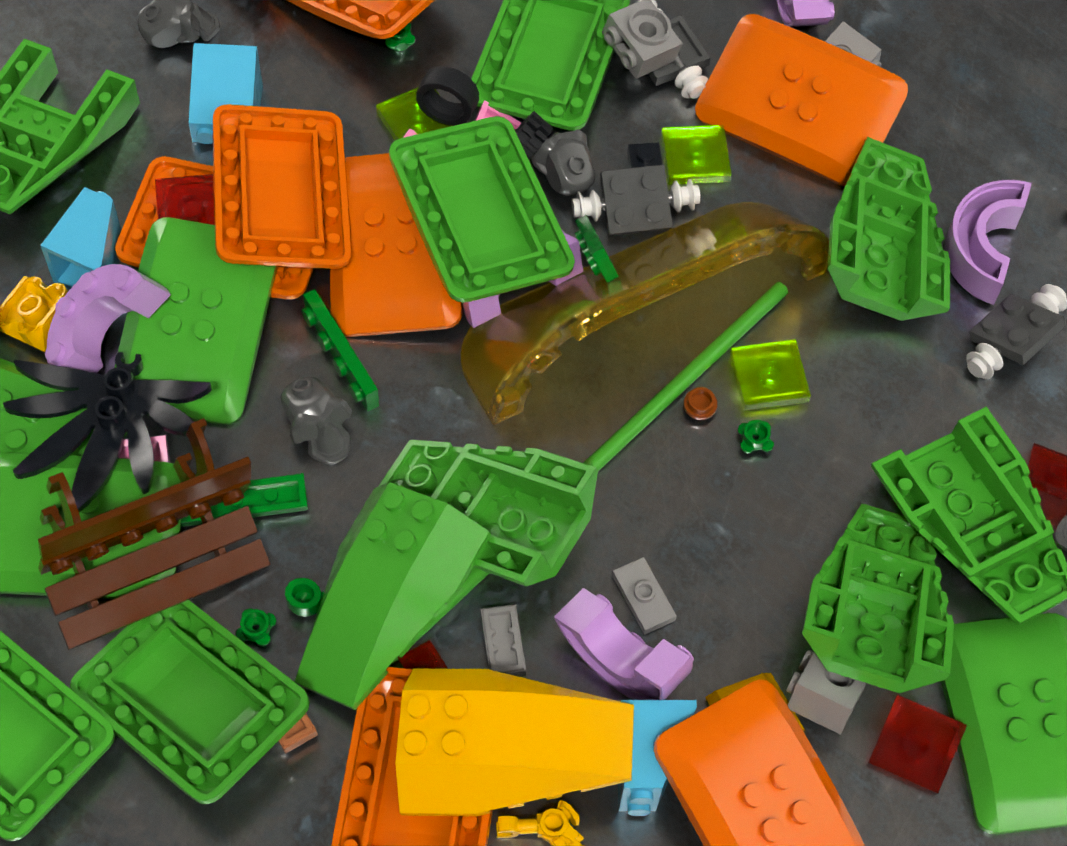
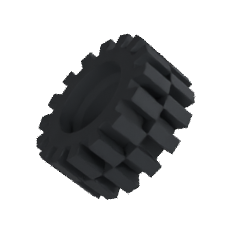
M535 111L515 130L528 159L542 146V143L545 142L553 130V127Z

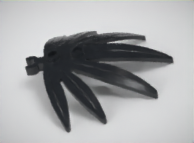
M118 352L115 356L116 368L109 370L105 375L49 364L14 360L16 369L24 376L41 385L63 390L64 392L47 393L3 402L7 413L27 418H53L76 412L82 408L87 409L39 445L13 469V473L16 478L24 479L53 468L70 456L83 443L91 430L94 429L81 458L72 487V494L78 511L81 512L97 497L110 479L122 450L125 433L128 432V450L132 472L139 489L143 494H146L150 491L153 482L155 462L150 435L143 416L148 415L154 423L169 433L187 436L186 433L190 423L194 421L185 413L167 403L181 404L200 399L211 392V383L178 380H136L134 376L138 375L143 369L141 355L136 354L134 362L125 364L123 352Z

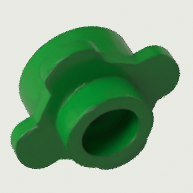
M408 23L396 35L387 38L386 46L394 51H403L410 45H413L415 43V36L411 34V24Z
M752 420L739 425L738 433L742 437L740 448L743 452L750 454L754 450L770 452L773 449L774 442L770 439L771 426L769 423L761 420ZM756 435L759 439H754L753 436Z
M246 609L242 612L241 627L236 630V637L242 642L248 640L256 642L260 647L266 646L271 641L269 634L271 628L276 625V617L272 613L266 614L259 609ZM259 625L260 627L258 630H254L253 626Z

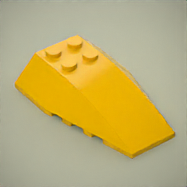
M413 668L402 690L395 762L399 812L401 815L481 816L490 814V811L504 807H508V809L524 806V803L543 798L550 800L562 797V794L578 790L585 792L632 781L634 705L490 669Z

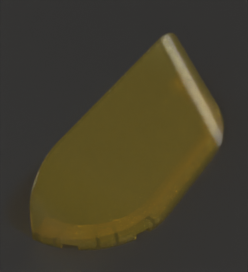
M740 202L720 207L609 256L619 277L608 283L602 273L595 276L589 265L583 268L582 273L557 286L548 283L501 304L500 315L475 328L471 326L466 333L461 348V366L465 379L493 425L498 424L523 412L524 403L532 389L529 378L533 373L543 374L562 355L558 347L573 336L577 341H580L599 328L748 260L770 255L774 250L772 247H780L785 254L800 256V273L807 282L828 272L829 238L820 229L767 204Z

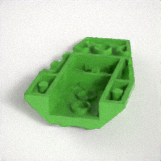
M869 137L864 141L830 221L827 269L841 299L891 318L903 321L947 313L950 309V257L948 251H944L942 247V241L945 238L942 228L937 227L935 216L938 214L936 204L930 201L929 194L932 192L924 159Z
M987 406L958 420L952 433L908 455H905L902 449H899L871 464L872 469L907 521L1017 625L1067 600V562L1062 549H1058L1053 538L1054 530L1051 522L1046 520L1040 506L1042 500L1037 488L1032 486L1028 476L1030 471L1027 463Z
M409 440L379 486L391 482L446 502L490 531L492 535L473 567L527 587L557 575L591 520L598 470L594 466L537 448L513 451L509 446L483 449L480 448L479 444L466 443L464 447L452 446L451 442Z
M391 482L374 488L339 546L294 682L299 686L356 710L388 674L386 669L397 657L402 658L411 648L408 644L422 629L426 631L436 620L434 615L444 604L449 605L458 595L492 535L490 531L446 502Z
M863 503L860 505L846 527L843 536L839 538L831 555L827 557L819 574L812 581L802 631L803 636L827 671L897 693L948 679L951 669L954 635L953 617L948 615L947 605L949 603L947 593L942 591L940 584L942 579L941 570L935 564L937 555L935 547L907 521L905 516Z

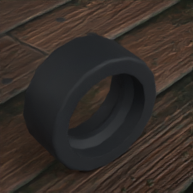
M437 66L429 69L423 77L416 91V101L420 109L434 121L448 126H455L466 123L471 118L479 101V91L472 79L463 72L448 66ZM434 89L451 93L461 103L447 101L439 96Z

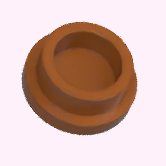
M697 387L686 394L683 403L684 410L694 419L706 420L715 414L717 399L711 390L705 387Z

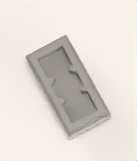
M644 557L612 571V577L644 635L676 621L677 615Z
M516 604L480 609L488 669L518 677L526 676V665Z

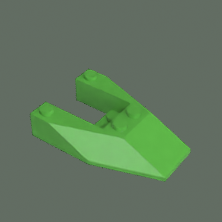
M24 38L0 71V211L12 214L122 129L140 104L134 79L106 69L75 115L39 102L59 72L51 48Z

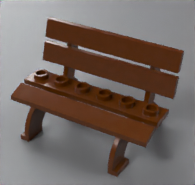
M204 418L190 423L186 433L195 455L196 475L189 468L193 459L191 454L187 453L176 458L173 467L181 483L81 522L75 499L64 473L61 472L48 477L46 488L49 494L57 492L63 508L65 522L60 516L56 505L41 510L40 521L42 525L50 523L54 533L38 539L41 556L38 569L41 575L50 571L53 575H57L73 568L75 576L46 587L45 592L55 616L87 604L89 610L58 622L68 650L270 566L261 538L229 552L225 550V546L258 532L248 506L216 519L213 518L210 508L222 502L225 506H228L245 497L244 493L251 483L249 480L251 479V461L247 456L214 469L211 453L203 434L207 426ZM189 515L191 519L201 518L203 524L88 571L84 568L82 558L87 557L88 561L98 559L109 552L108 548L120 543H122L123 547L135 544L144 538V533L156 529L157 533L167 531L178 524L177 520ZM214 552L215 557L101 605L97 601L101 597Z

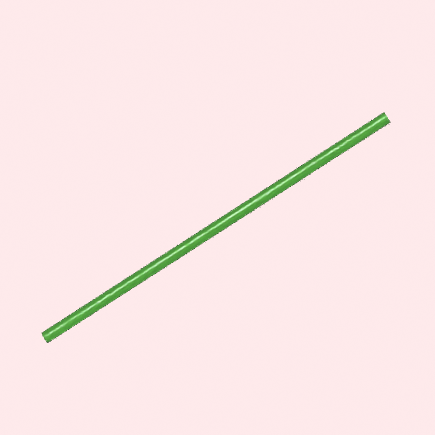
M776 282L583 463L596 467L599 472L788 294L787 287L781 282ZM473 567L454 600L449 605L444 604L434 615L436 620L426 631L422 629L408 645L412 647L490 573ZM397 657L390 665H393L399 659V657Z

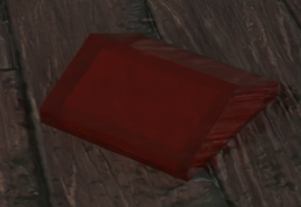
M213 174L155 179L158 219L171 217L214 225Z
M1034 443L1027 460V466L1030 471L1028 476L1033 488L1067 500V455Z
M897 694L868 763L939 793L967 724Z

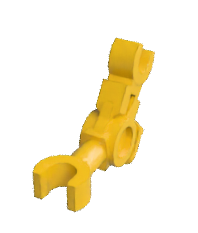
M563 800L558 802L557 809H546L541 814H537L536 818L519 819L515 816H499L498 822H496L497 838H512L519 834L537 833V838L548 841L551 846H584L580 843L584 838L569 823L570 820L573 826H578L580 822L579 814L570 804Z

